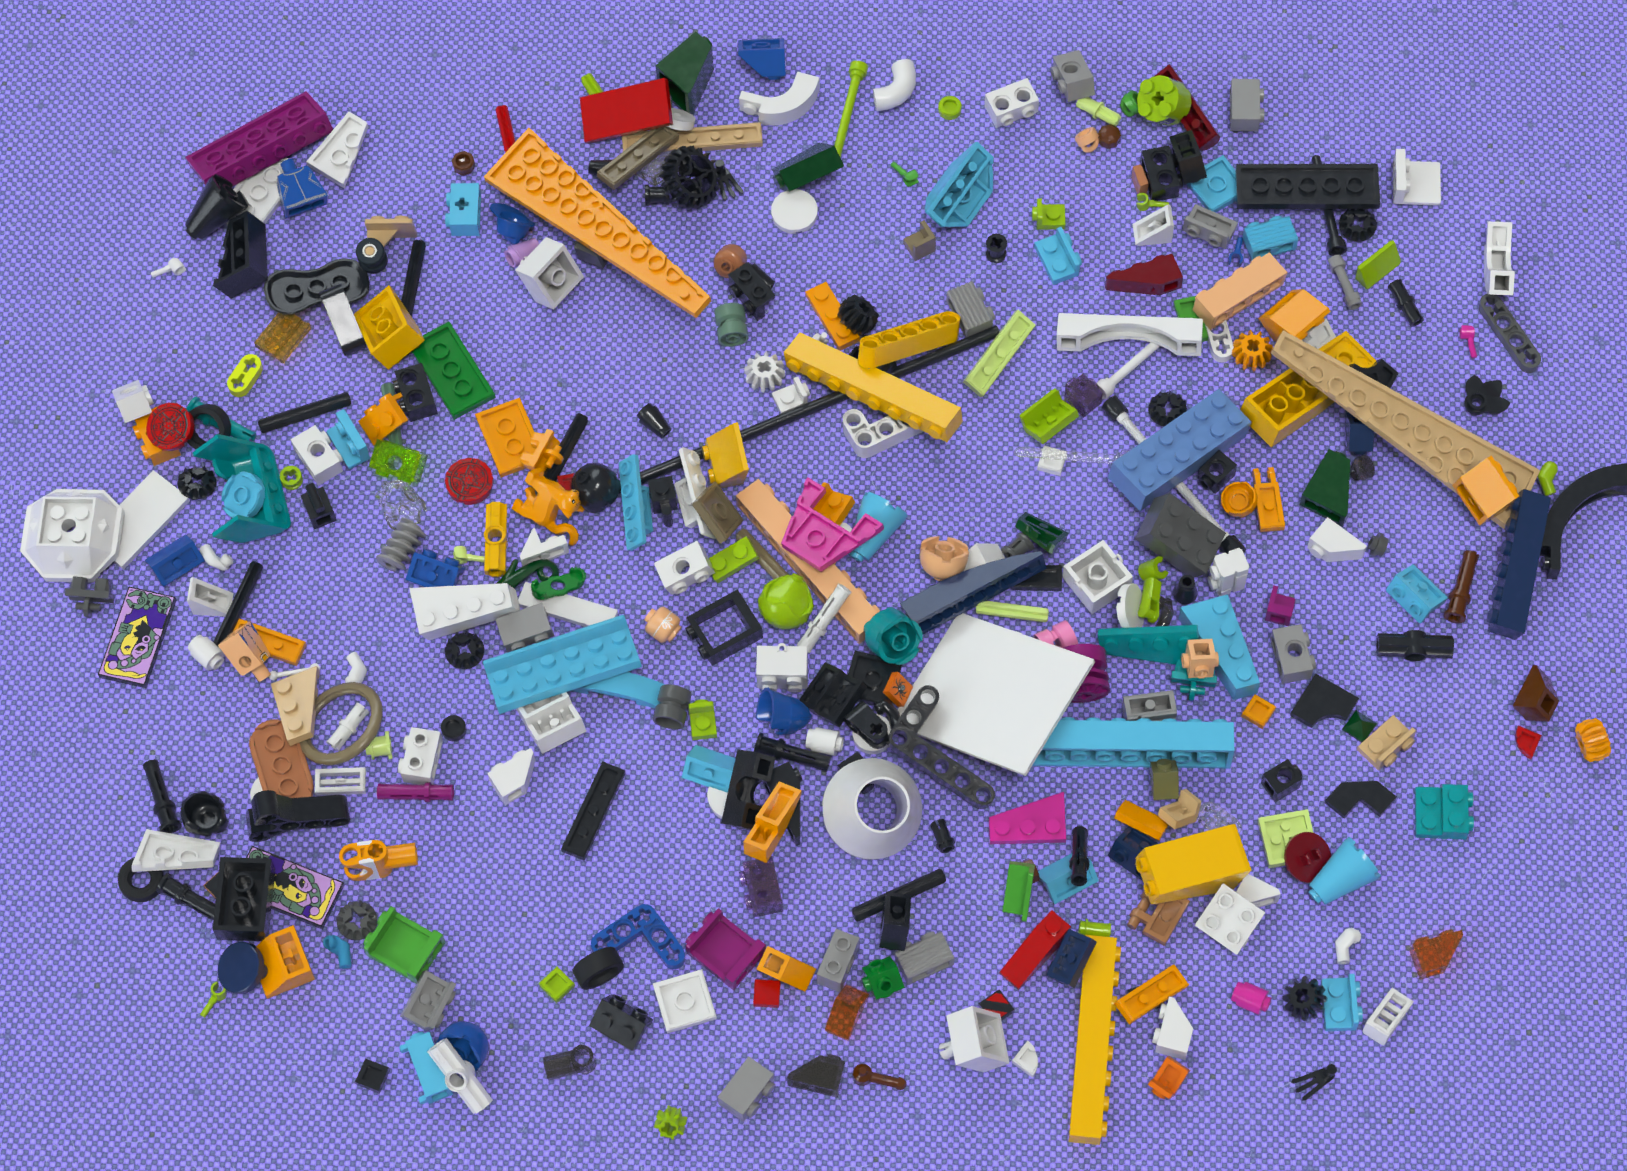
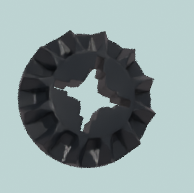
M1347 209L1345 213L1341 214L1339 229L1347 239L1361 242L1370 239L1376 232L1377 222L1375 216L1368 212V209ZM1354 219L1363 221L1362 227L1359 225L1354 226Z
M1170 390L1164 393L1160 391L1158 395L1152 397L1149 403V415L1156 424L1164 427L1187 411L1186 400H1183L1180 394H1174ZM1170 402L1171 408L1175 409H1171L1168 416H1166L1165 408L1162 407H1165L1166 403Z
M195 464L193 468H185L184 472L179 474L177 482L181 494L190 499L208 497L214 492L217 485L213 470H207L205 465L202 468H198ZM192 478L201 479V484L193 483Z
M468 631L464 633L456 632L455 636L451 639L448 638L446 647H444L447 661L458 669L472 668L484 656L483 642L477 634H472ZM469 644L468 648L471 654L467 652L460 654L458 646L465 647Z

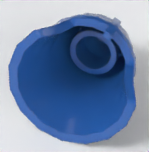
M769 687L762 690L756 708V719L771 722V729H778L775 733L776 735L793 734L804 728L812 719L808 707L799 699L776 692Z

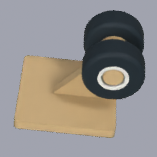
M372 216L371 219H365L367 238L358 243L356 256L361 267L366 272L371 274L381 272L388 262L384 247L392 238H417V231L413 220L407 216H395L394 219Z

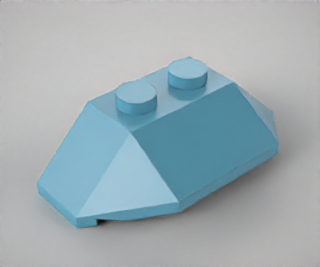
M974 142L949 165L926 197L925 212L940 227H967L993 192L992 164L994 157L979 142Z

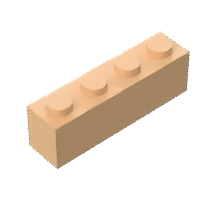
M1270 252L1262 257L1257 256L1245 268L1240 267L1236 269L1232 276L1227 279L1222 278L1211 289L1199 292L1195 297L1192 310L1212 330L1225 320H1228L1281 287L1288 272Z

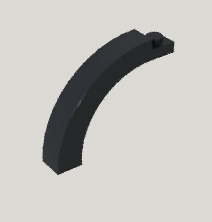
M1627 463L1602 467L1580 477L1570 484L1556 499L1548 512L1540 556H1544L1543 570H1547V579L1557 580L1561 570V538L1563 530L1571 518L1585 506L1595 501L1612 496L1627 495Z

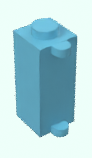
M430 1032L415 1033L410 1036L409 1040L405 1041V1044L399 1047L401 1053L409 1051L425 1095L418 1098L420 1104L427 1102L431 1104L453 1095V1092L445 1084V1075L427 1053L434 1046Z

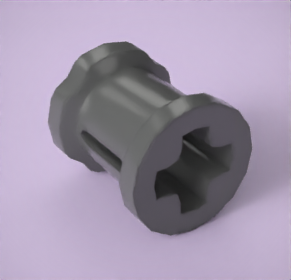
M1018 533L1016 535L1017 538L1008 546H1003L1001 550L1006 558L1021 555L1027 551H1032L1034 549L1033 543L1025 534Z

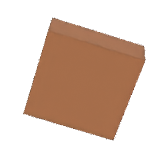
M1141 164L1133 166L1131 179L1137 194H1147L1149 183Z

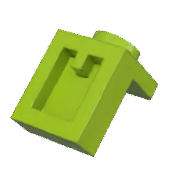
M1037 198L1036 207H1032V221H1037V230H1056L1058 227L1065 229V204H1042V198Z
M700 699L688 704L692 740L717 738L713 701Z

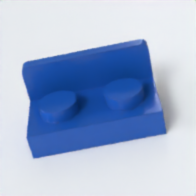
M423 549V552H414L405 580L424 587L456 586L459 575L465 571V567L459 565V560L446 557L444 560L437 557L438 553Z

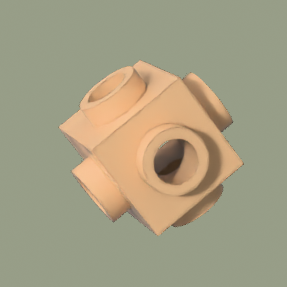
M1213 639L1187 641L1186 652L1181 655L1182 668L1187 669L1188 678L1213 677L1214 669L1219 665L1218 652H1215Z

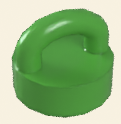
M1130 90L1121 99V110L1128 117L1139 113L1138 93L1136 91Z

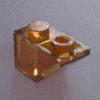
M1452 929L1441 932L1438 937L1429 939L1428 936L1414 941L1409 952L1420 980L1445 972L1463 937L1462 930L1456 932Z

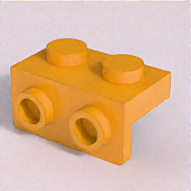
M401 392L393 396L391 393H388L378 400L380 404L378 406L375 404L364 411L365 416L358 421L373 445L380 443L408 421V418L397 403L403 397Z

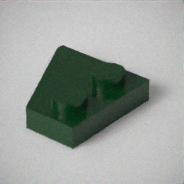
M1027 512L1018 518L1015 525L1018 530L1050 554H1053L1066 541L1069 534Z

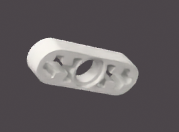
M1226 320L1219 325L1223 329L1221 334L1212 333L1205 325L1211 356L1215 361L1221 363L1231 359L1232 349L1234 348ZM1219 341H1222V347L1226 350V354L1218 351Z

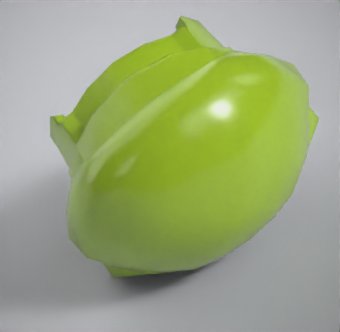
M793 573L792 575L778 577L765 584L758 598V608L767 623L775 628L789 630L798 629L808 621L814 605L810 590L803 580L804 577Z

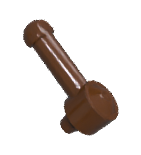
M859 1064L853 1070V1080L859 1086H865L872 1082L903 1090L907 1085L904 1078L872 1072V1069L866 1064Z

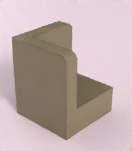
M925 220L920 222V231L903 239V244L914 261L936 251V237Z

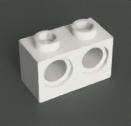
M1028 78L985 94L984 106L993 124L998 128L1011 125L1014 121L1021 118L1033 116L1038 112L1039 99Z

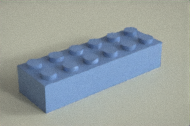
M1217 389L1114 461L1107 478L1139 511H1142L1153 502L1154 498L1166 494L1197 472L1218 450L1224 453L1244 439L1252 422L1220 389Z

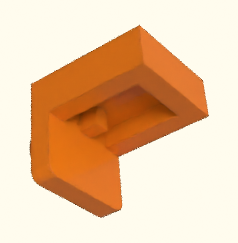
M1167 1056L1148 1085L1153 1088L1151 1091L1159 1098L1165 1099L1167 1097L1171 1099L1175 1096L1191 1070L1170 1056Z

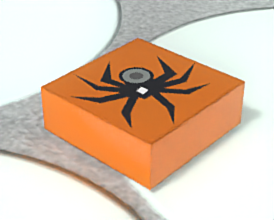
M892 672L883 693L897 707H904L913 686L899 672Z

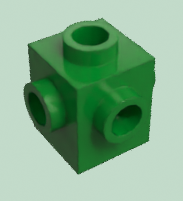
M890 956L874 960L867 966L862 967L865 976L861 978L865 991L867 993L871 992L876 1000L887 998L894 992L905 988L898 967Z

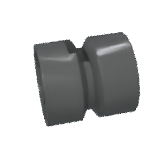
M662 685L657 699L660 704L655 707L653 722L668 729H682L686 721L687 712L685 710L689 708L691 692L677 685Z

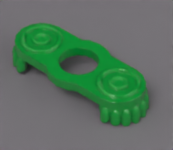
M571 567L568 574L552 576L540 583L535 579L531 583L532 595L539 600H545L554 596H564L568 592L583 586L586 580V573L581 568ZM561 582L565 588L555 590L551 587V584Z

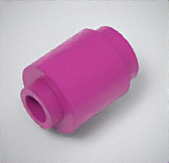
M1238 982L1233 991L1231 1001L1236 1002V1006L1260 1015L1262 1011L1266 1012L1272 998L1268 997L1269 991L1248 982Z

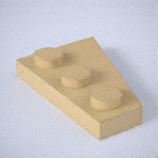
M317 666L271 683L286 739L290 746L314 737L315 699L318 697L317 679L320 676V670Z

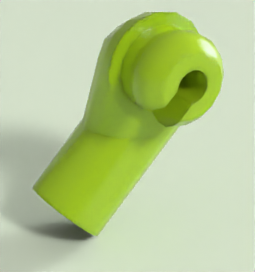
M1553 461L1544 463L1538 474V480L1545 496L1556 493L1552 481L1557 474L1558 466Z

